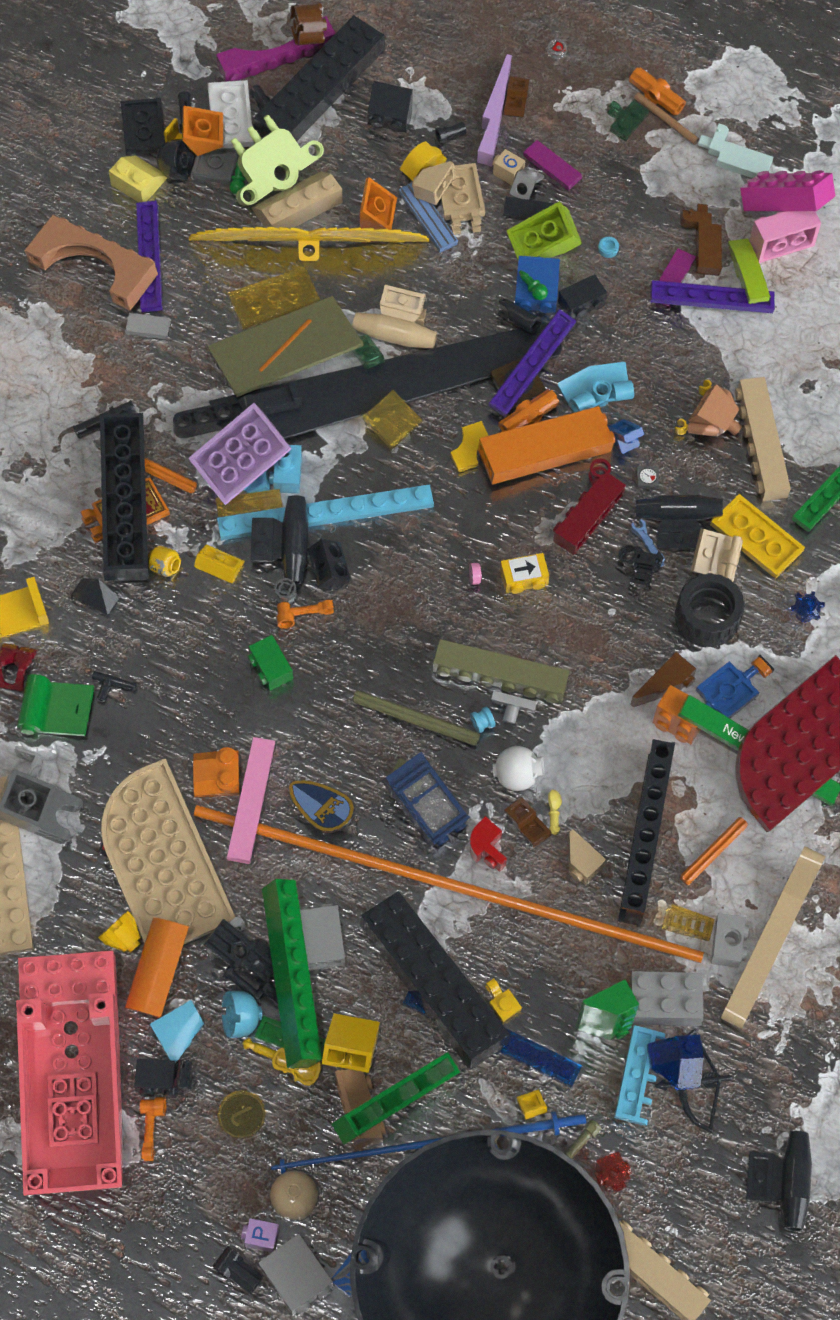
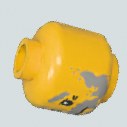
M157 546L148 554L149 569L156 574L169 577L177 573L180 568L181 560L179 554L171 548Z

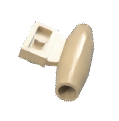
M389 285L384 286L380 301L382 314L356 312L353 319L352 327L354 330L378 340L406 347L433 349L437 339V332L415 323L421 316L426 295Z

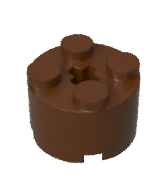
M321 2L291 6L290 19H293L291 32L294 43L297 46L325 42L323 31L327 30V22L321 15Z

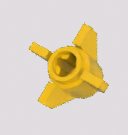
M127 911L98 938L105 945L121 950L123 953L126 950L131 953L140 944L138 939L141 936L139 935L135 918Z

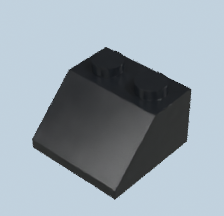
M373 81L368 107V124L374 127L391 129L395 132L406 133L412 116L413 89Z

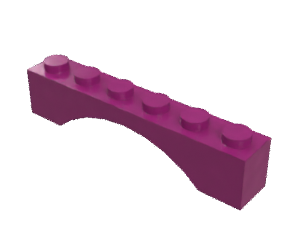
M327 16L322 17L327 22V30L323 31L324 43L297 46L292 39L288 43L268 50L253 51L232 48L216 54L217 67L225 82L239 81L249 76H255L263 71L275 69L286 63H292L295 60L312 56L336 33Z

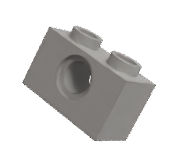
M718 913L715 919L711 964L738 968L741 961H745L747 947H743V941L748 938L749 925H745L746 917ZM726 937H732V938H734L735 941H736V944H734V945L728 944V943L725 941V938H726Z

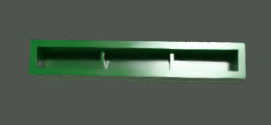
M449 1052L345 1114L331 1125L343 1145L453 1078L460 1073V1070Z

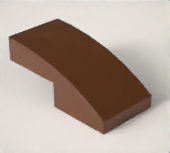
M510 76L504 115L524 117L530 79Z
M523 797L504 809L508 818L533 848L552 836L551 830L537 817L536 811Z

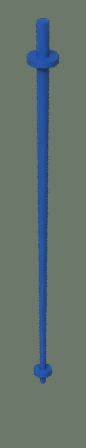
M553 1111L550 1112L551 1119L489 1130H502L521 1134L553 1129L554 1136H557L561 1127L586 1124L585 1114L557 1118L556 1112ZM444 1137L285 1163L284 1159H279L280 1164L271 1166V1169H281V1174L286 1172L285 1168L420 1149Z

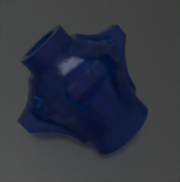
M814 591L801 595L799 592L795 594V605L790 608L791 611L796 613L798 620L801 622H809L812 619L818 621L821 618L819 612L825 607V602H820L816 598Z

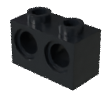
M321 538L308 548L318 587L338 590L351 581L340 542Z

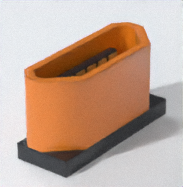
M761 654L751 662V665H754L764 678L774 672V668Z

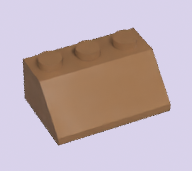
M350 1069L335 1071V1083L344 1114L349 1113L371 1099L369 1090L373 1089L369 1075L365 1076L364 1072ZM383 1121L352 1140L355 1151L383 1143L382 1135L386 1134Z

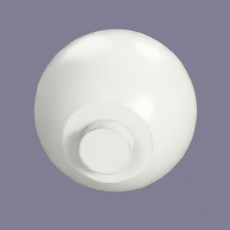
M512 746L505 749L498 756L496 764H493L494 777L498 778L502 786L512 791H523L530 788L536 782L537 776L545 774L543 757L537 758L530 749L523 746Z

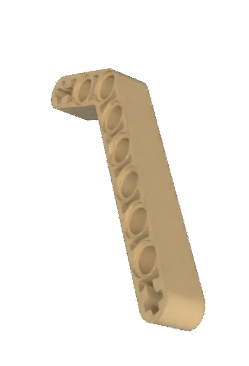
M804 846L721 1019L740 1029L743 1028L826 856Z

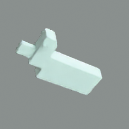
M719 123L713 138L701 135L698 146L709 149L708 154L718 157L716 166L750 178H754L761 171L770 170L774 157L726 141L729 131L727 126Z

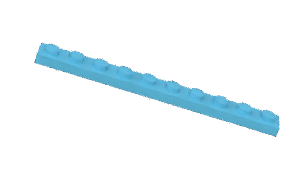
M430 485L308 503L306 507L309 527L432 508L434 507ZM286 507L218 517L221 541L251 536L252 518H275L283 522Z

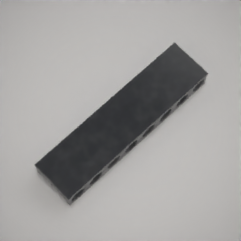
M656 739L652 740L650 754H648L618 922L637 925V927L641 926L645 914L675 742L671 743Z

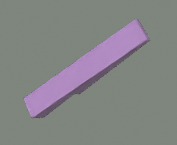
M508 54L482 118V129L486 131L478 149L477 163L491 167L493 166L492 163L495 156L511 69L512 55Z

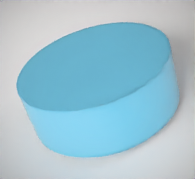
M604 237L599 241L598 252L601 256L612 258L617 255L619 243L615 238Z

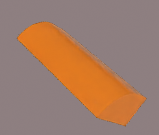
M152 918L125 1004L126 1009L161 1018L189 926L161 918Z

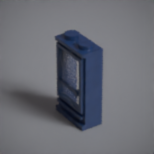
M422 751L382 780L383 784L430 847L434 844H437L439 847L450 839L447 836L450 832L454 830L458 833L467 826L465 821L470 816L466 814L437 775Z

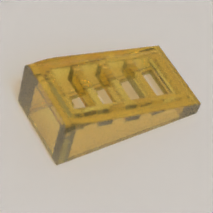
M672 904L666 909L662 929L710 941L715 919ZM683 918H686L685 925H681ZM692 920H695L694 929L691 928ZM701 922L705 923L703 932L699 931Z

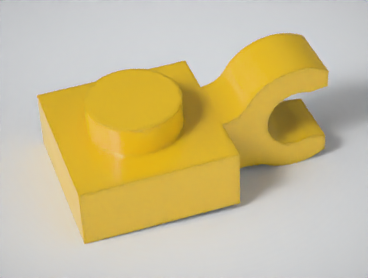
M494 978L486 983L485 988L493 997L489 1005L502 1023L522 1010L521 1005L509 989L502 992Z

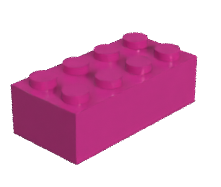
M822 170L812 173H806L805 171H796L794 173H787V171L776 173L761 171L757 173V176L747 180V183L740 187L744 211H818L836 197L832 173H824Z

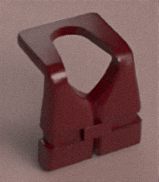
M7 643L2 644L0 648L1 688L23 691L25 671L32 663V659L36 657V649L23 646L19 648L17 645ZM10 663H14L18 667L16 680L13 684L5 682L2 673V667Z

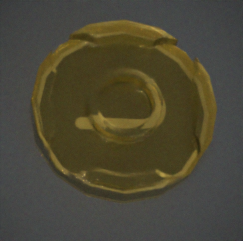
M243 1090L227 1095L222 1100L217 1114L223 1131L232 1138L246 1139L257 1134L264 1125L266 1116L264 1104L260 1098Z

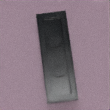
M506 196L503 217L526 220L555 203Z

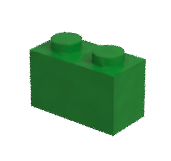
M273 635L248 646V661L252 667L256 666L259 671L257 676L261 684H266L269 691L293 680V670Z

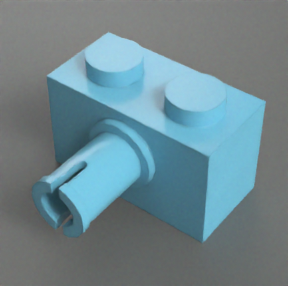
M289 445L291 450L274 464V472L270 471L269 482L274 486V493L300 494L301 445Z

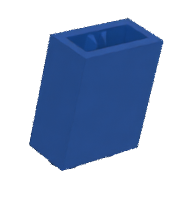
M519 256L515 304L528 311L556 312L560 259ZM520 270L528 273L534 280H539L540 284H544L547 287L548 295L545 299L536 300L533 298L532 293L528 291V285L521 279Z

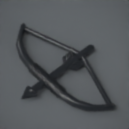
M693 1029L679 1042L675 1052L674 1072L676 1073L675 1078L677 1080L671 1082L662 1080L653 1087L664 1091L667 1088L677 1087L679 1100L686 1116L694 1125L712 1134L714 1133L713 1124L720 1084L724 1081H731L733 1077L731 1075H719L699 1040L696 1029ZM693 1036L713 1072H705L702 1078L685 1080L683 1066L681 1065L682 1051L686 1041ZM703 1084L707 1089L716 1088L709 1127L700 1123L691 1112L686 1086Z

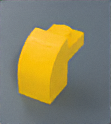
M425 141L417 145L408 154L400 170L413 181L422 169L445 163L447 158L442 155V151L439 148L431 146Z

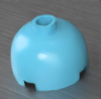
M227 991L224 994L222 1007H226V1015H222V1024L225 1035L230 1038H241L253 1033L258 1026L259 1020L262 1019L261 1006H258L253 996L245 991Z

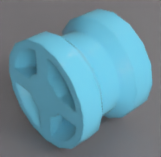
M487 706L478 713H470L471 722L477 733H482L485 728L495 727L493 715Z

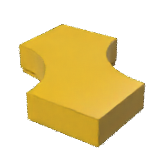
M482 421L462 427V443L457 449L450 452L458 473L478 466L479 439L489 436Z

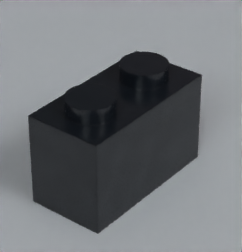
M595 274L560 290L558 295L559 305L573 319L582 318L588 312L602 308L606 304L607 291Z

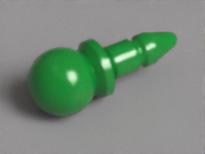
M238 161L236 163L237 168L235 169L236 176L231 177L233 181L229 186L230 192L233 195H237V192L245 186L244 181L246 180L245 177H242L243 173L239 169Z
M522 270L519 271L521 279L528 285V291L532 293L533 298L536 300L545 299L548 295L547 287L544 284H540L539 280H534L528 273Z

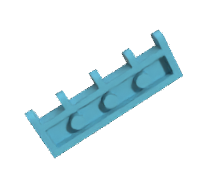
M636 1025L633 1026L614 1118L647 1126L648 1120L640 1118L642 1104L651 1105L652 1099L644 1097L647 1081L656 1082L657 1077L648 1073L651 1059H661V1054L653 1051L655 1039H665V1033Z

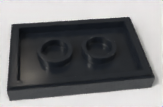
M161 98L121 101L126 155L159 152L162 145L165 144Z

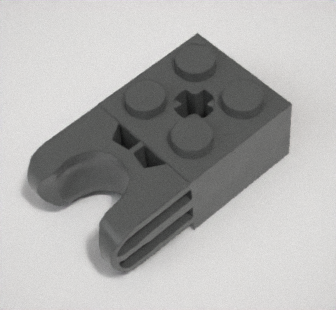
M13 769L8 775L0 794V820L53 842L66 844L71 837L70 831L57 822L56 812L59 810L73 813L79 811L82 808L83 801L79 797L60 790L50 783ZM22 798L26 800V805L21 802Z

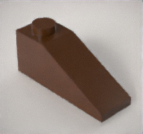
M675 652L632 696L630 705L637 707L660 699L664 696L670 685L679 690H682L684 687H690L696 679L694 677L696 668L679 653Z

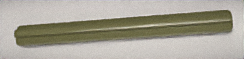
M357 690L353 696V702L471 745H477L480 739V734L475 731Z

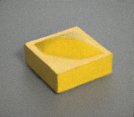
M539 1089L516 1097L525 1120L548 1112Z

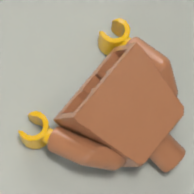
M704 380L703 386H699V394L703 397L688 420L690 423L687 424L684 419H679L677 425L683 427H675V433L684 435L688 431L691 434L719 436L728 430L735 436L742 428V425L734 420L739 408L735 404L731 392L718 385L711 386L710 380Z

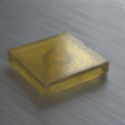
M394 390L362 418L391 449L422 422V419Z

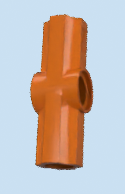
M637 67L629 77V82L644 92L647 99L655 105L658 103L673 115H678L686 104L684 99L670 89L669 84L664 79L654 78L641 67Z
M547 389L531 401L529 399L523 401L517 406L515 412L499 422L498 426L501 432L540 422L543 415L559 405L557 395L553 390Z

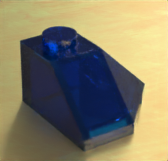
M700 1035L675 1036L647 1044L650 1068L667 1079L676 1090L700 1088L704 1059Z

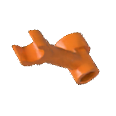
M324 600L315 605L290 608V603L281 602L277 605V625L282 629L291 628L295 625L294 616L302 614H333V601Z
M155 1097L152 1100L140 1101V1114H145V1133L142 1147V1159L144 1161L154 1160V1122L156 1116L166 1115L167 1105L165 1097Z

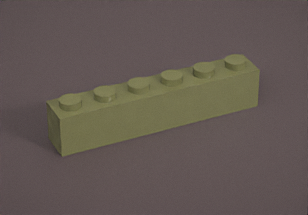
M442 639L439 641L433 662V672L440 676L448 677L450 675L458 677L459 680L464 682L474 681L485 687L495 686L506 692L515 691L523 693L524 696L530 698L540 697L550 703H562L570 671Z

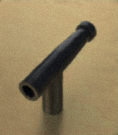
M94 671L92 675V680L102 682L96 698L100 702H105L111 685L128 688L132 691H135L137 687L136 682L132 683Z

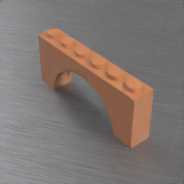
M55 215L51 216L24 250L29 263L45 271L56 261L69 256L85 255L104 261L115 272L114 283L109 290L112 301L129 311L158 275L155 263L149 257L144 258L132 249L127 250L114 241L110 242L97 233L93 234L84 227L76 226L67 219L59 218Z

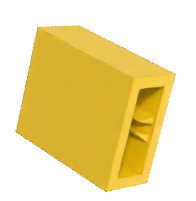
M333 1013L324 1044L322 1064L369 1073L380 1022Z

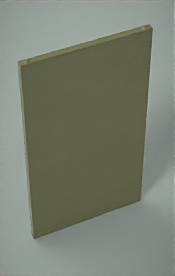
M331 296L208 345V351L212 354L234 394L238 397L364 345L335 298ZM308 319L312 320L311 323L262 372L259 371V369L265 364V362Z

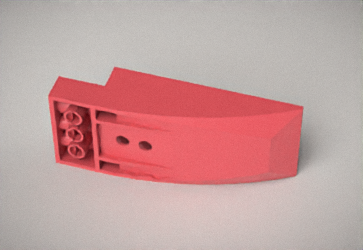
M113 951L18 958L20 1000H16L23 1195L122 1188V1105L116 956ZM105 1003V1007L99 1009V1004ZM33 1009L32 1014L28 1015V1010ZM70 1021L75 1022L78 1026L76 1033L68 1035L64 1031L65 1024ZM69 1045L78 1047L79 1053L75 1058H68L65 1055V1049Z

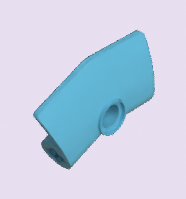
M626 362L589 366L558 383L562 395L574 413L597 406L603 407L608 402L634 398V387L632 381L628 380Z

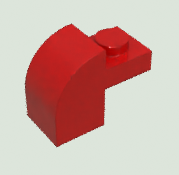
M486 816L472 830L469 850L471 857L476 863L484 858V862L491 869L496 868L500 872L506 866L507 858L494 845L501 839L502 830Z

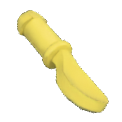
M551 790L548 793V803L550 806L549 829L551 834L556 835L560 831V812L557 810L562 804V798L558 791Z

